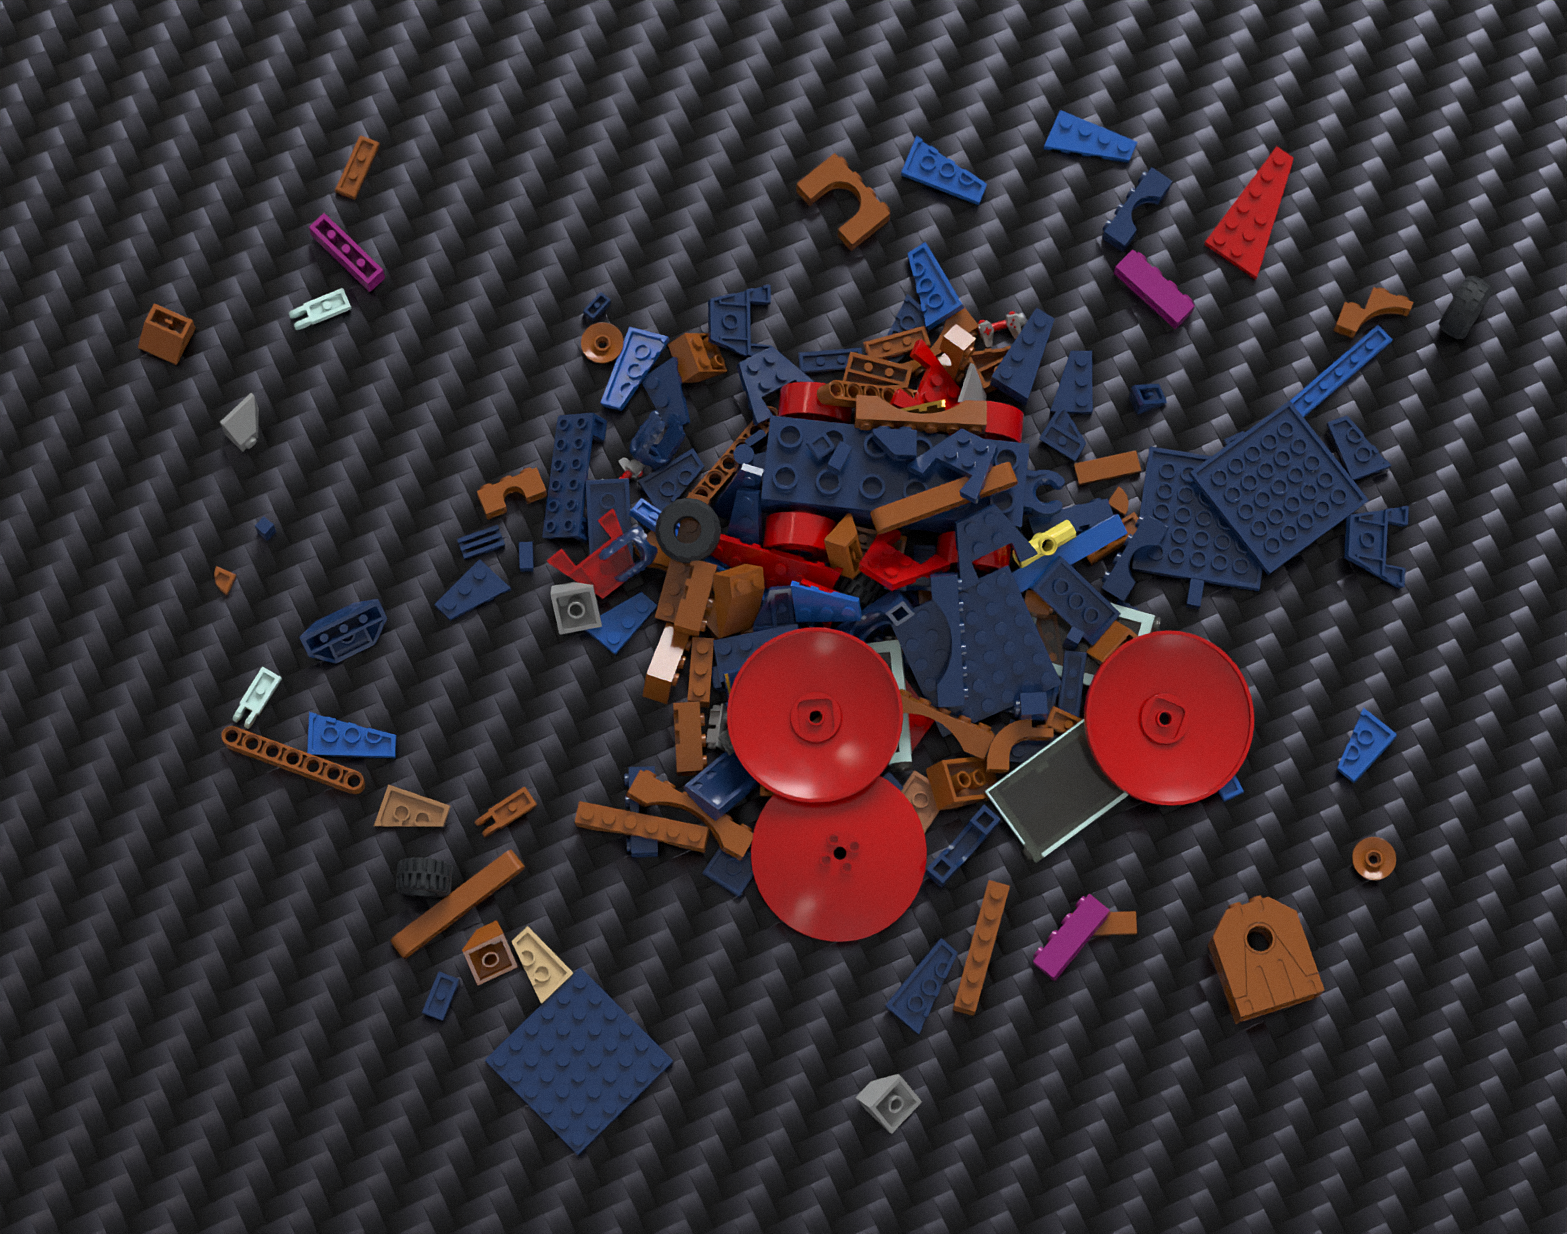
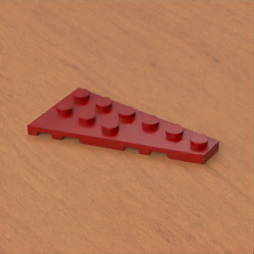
M1278 147L1274 149L1204 243L1255 280L1259 273L1294 159Z
M723 534L720 535L716 549L710 554L731 568L743 564L763 567L764 586L767 589L769 587L791 585L792 581L801 583L802 578L833 589L843 571V568L840 567L830 568L825 566V563L819 561L817 563L809 562L804 557L773 548L771 551L763 549L759 544H745L740 539Z

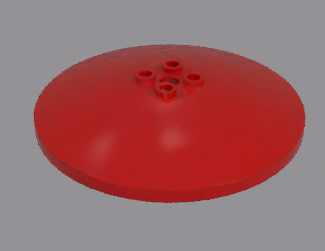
M820 627L803 628L786 632L771 639L747 659L738 672L730 691L727 707V724L731 743L737 757L747 772L767 790L789 800L804 803H826L856 794L871 784L884 771L895 754L900 741L903 726V705L900 690L892 671L872 647L853 635L842 631ZM815 711L822 714V720L819 723L810 721V715Z
M1157 631L1125 642L1115 649L1100 665L1091 681L1086 696L1084 708L1085 733L1096 763L1107 778L1119 789L1147 803L1168 806L1184 805L1202 800L1224 787L1240 769L1247 756L1253 737L1254 708L1248 685L1241 671L1219 647L1191 633ZM1162 713H1166L1169 716V722L1166 725L1161 724L1159 720Z
M880 775L866 788L856 794L833 802H797L774 793L759 815L751 843V864L754 879L760 894L769 908L780 920L794 930L809 937L826 941L844 942L858 940L887 928L913 902L922 884L926 867V839L919 816L907 797L896 786ZM837 847H843L846 851V856L842 860L834 857L833 853Z

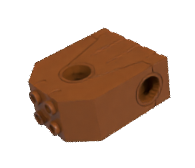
M1261 895L1249 899V902L1241 905L1240 902L1228 906L1208 943V947L1235 1024L1318 998L1323 993L1324 987L1296 910L1270 897L1262 898ZM1254 933L1262 936L1266 941L1267 950L1261 952L1253 950L1247 943V935Z

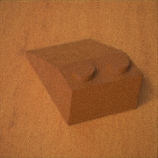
M743 564L714 573L713 582L719 637H725L752 628L759 612L765 589L763 567Z
M986 756L984 759L969 757L942 760L926 769L938 810L953 809L990 800L984 791L997 783L995 773H985Z

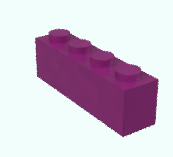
M325 213L309 226L311 236L369 292L385 279L383 269Z
M1132 250L1115 267L1114 274L1174 329L1193 312L1195 307L1193 300L1188 295H1183L1179 292L1176 284L1170 280L1167 281L1157 267H1152L1147 263V259L1143 254Z
M1090 894L1086 898L1083 896L1075 905L1077 909L1074 913H1068L1061 922L1063 926L1059 931L1054 930L1047 939L1049 943L1044 948L1040 947L1033 956L1035 958L1033 960L1034 965L1054 981L1111 915L1110 910Z

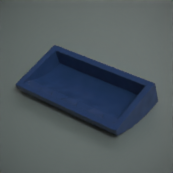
M724 752L684 786V789L708 816L717 821L755 789L759 783L747 772L735 752L731 755Z

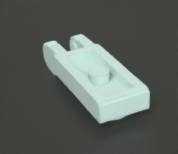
M343 288L304 303L303 306L290 311L289 315L290 318H297L307 312V318L294 324L295 329L300 330L308 327L310 324H316L351 309V306Z
M262 667L240 701V706L232 720L238 722L247 708L252 712L246 719L244 727L249 729L256 720L257 715H260L282 678Z

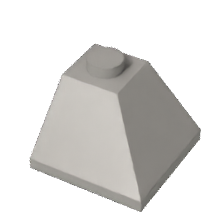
M972 363L969 365L957 403L964 400L986 401V393L975 365Z
M252 393L220 422L224 434L242 452L246 448L250 449L253 447L258 438L259 408Z
M570 582L551 587L550 595L559 634L602 627L593 585Z
M899 1074L871 1081L856 1096V1099L865 1110L891 1134L922 1102Z

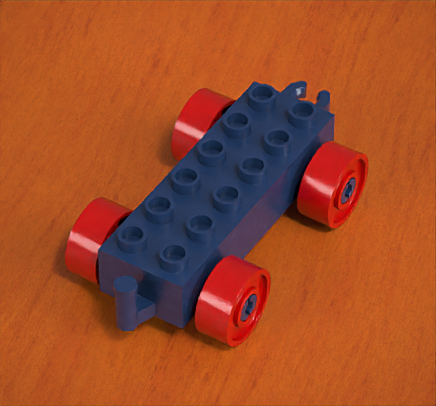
M789 383L781 388L778 416H770L767 452L754 455L752 448L749 447L750 445L741 444L736 447L733 453L735 473H737L743 463L764 469L761 481L763 486L761 513L771 515L766 517L763 549L771 551L773 548L804 557L809 562L829 563L824 539L838 525L835 521H841L850 513L854 523L874 525L870 516L872 510L965 477L939 463L932 468L925 478L908 471L907 465L911 461H893L872 440L873 429L865 431L855 428V425L850 424L852 408L825 405L818 400L817 390L825 385V383ZM987 401L985 434L977 436L997 445L998 452L992 467L1010 462L1018 484L1012 488L981 498L977 504L970 502L900 527L943 533L938 537L936 554L951 563L950 570L958 571V552L956 550L954 522L994 503L1020 532L1023 515L1044 518L1052 517L1061 512L1063 506L1061 501L1041 502L1036 497V489L1041 485H1049L1053 489L1061 490L1065 480L1058 473L1050 470H1027L1030 444L1021 443L1024 414L1021 410L1011 405ZM824 431L836 448L841 441L851 446L852 452L840 474L827 468L834 452L818 462L806 446V442ZM917 432L916 458L952 434ZM1011 543L972 561L978 578L1006 565L1009 566Z

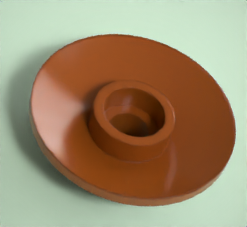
M600 322L591 325L585 330L581 338L583 353L588 359L596 363H608L615 360L623 349L624 341L621 332L617 327L609 323ZM605 343L607 346L605 348H600L599 344Z
M1368 837L1360 841L1354 848L1352 862L1355 870L1362 877L1369 880H1381L1393 871L1396 865V854L1393 847L1386 840L1379 837ZM1375 857L1377 862L1372 864L1369 858Z

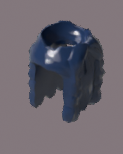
M657 410L650 413L649 418L639 427V431L636 432L630 444V454H632L633 458L643 465L652 467L653 470L669 464L685 438L683 427L680 426L679 421L674 419L660 443L655 444L658 435L665 427V423L661 421Z
M641 526L629 529L625 534L612 541L609 547L603 549L599 554L600 560H605L630 541L634 543L639 551L640 559L614 577L618 582H625L629 577L639 574L645 567L652 564L656 558L658 549L648 542L647 534L644 533Z

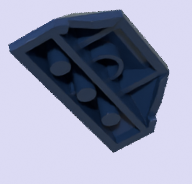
M378 599L355 602L314 622L299 638L309 657L338 663L375 645L387 621V617Z

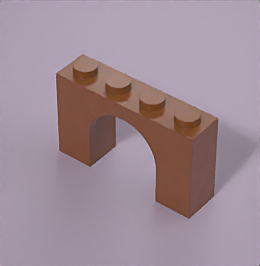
M834 153L797 183L796 192L809 206L833 189L848 190L858 198L860 203L858 213L838 229L839 239L850 251H853L889 221L890 209L884 202H879L875 192L870 187H866L862 183L858 173L852 172L848 168L846 160Z

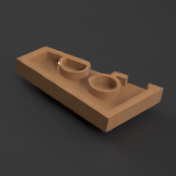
M388 785L374 826L444 827L451 806Z

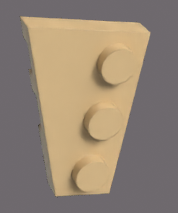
M528 926L512 940V944L542 1005L574 973Z

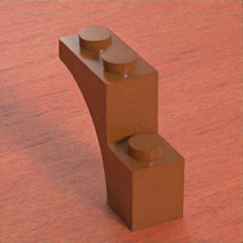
M1373 287L1365 309H1362L1360 305L1353 302L1344 303L1334 332L1354 338L1358 329L1375 316L1382 314L1407 316L1413 302L1409 301L1405 296L1390 294L1384 288Z

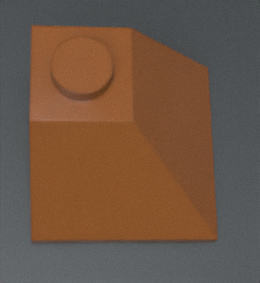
M497 920L477 929L462 949L477 985L518 967Z

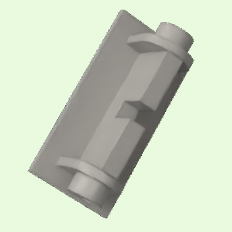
M713 705V709H710L709 725L716 726V728L708 729L707 748L716 749L718 747L726 751L718 739L728 729L726 705Z

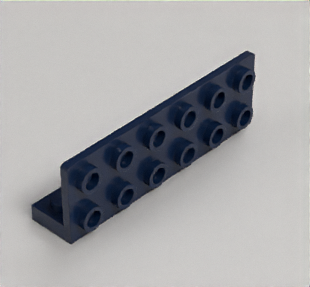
M595 413L559 415L557 418L542 536L545 539L575 538L585 544L589 543L588 519L583 517L592 439L605 441L607 420Z

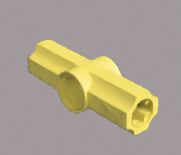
M1065 520L1044 533H1036L1029 543L1038 554L1023 562H1019L1013 550L1012 556L1020 568H1023L1044 555H1052L1058 547L1076 537L1075 528L1070 521ZM1046 540V545L1042 548V544Z

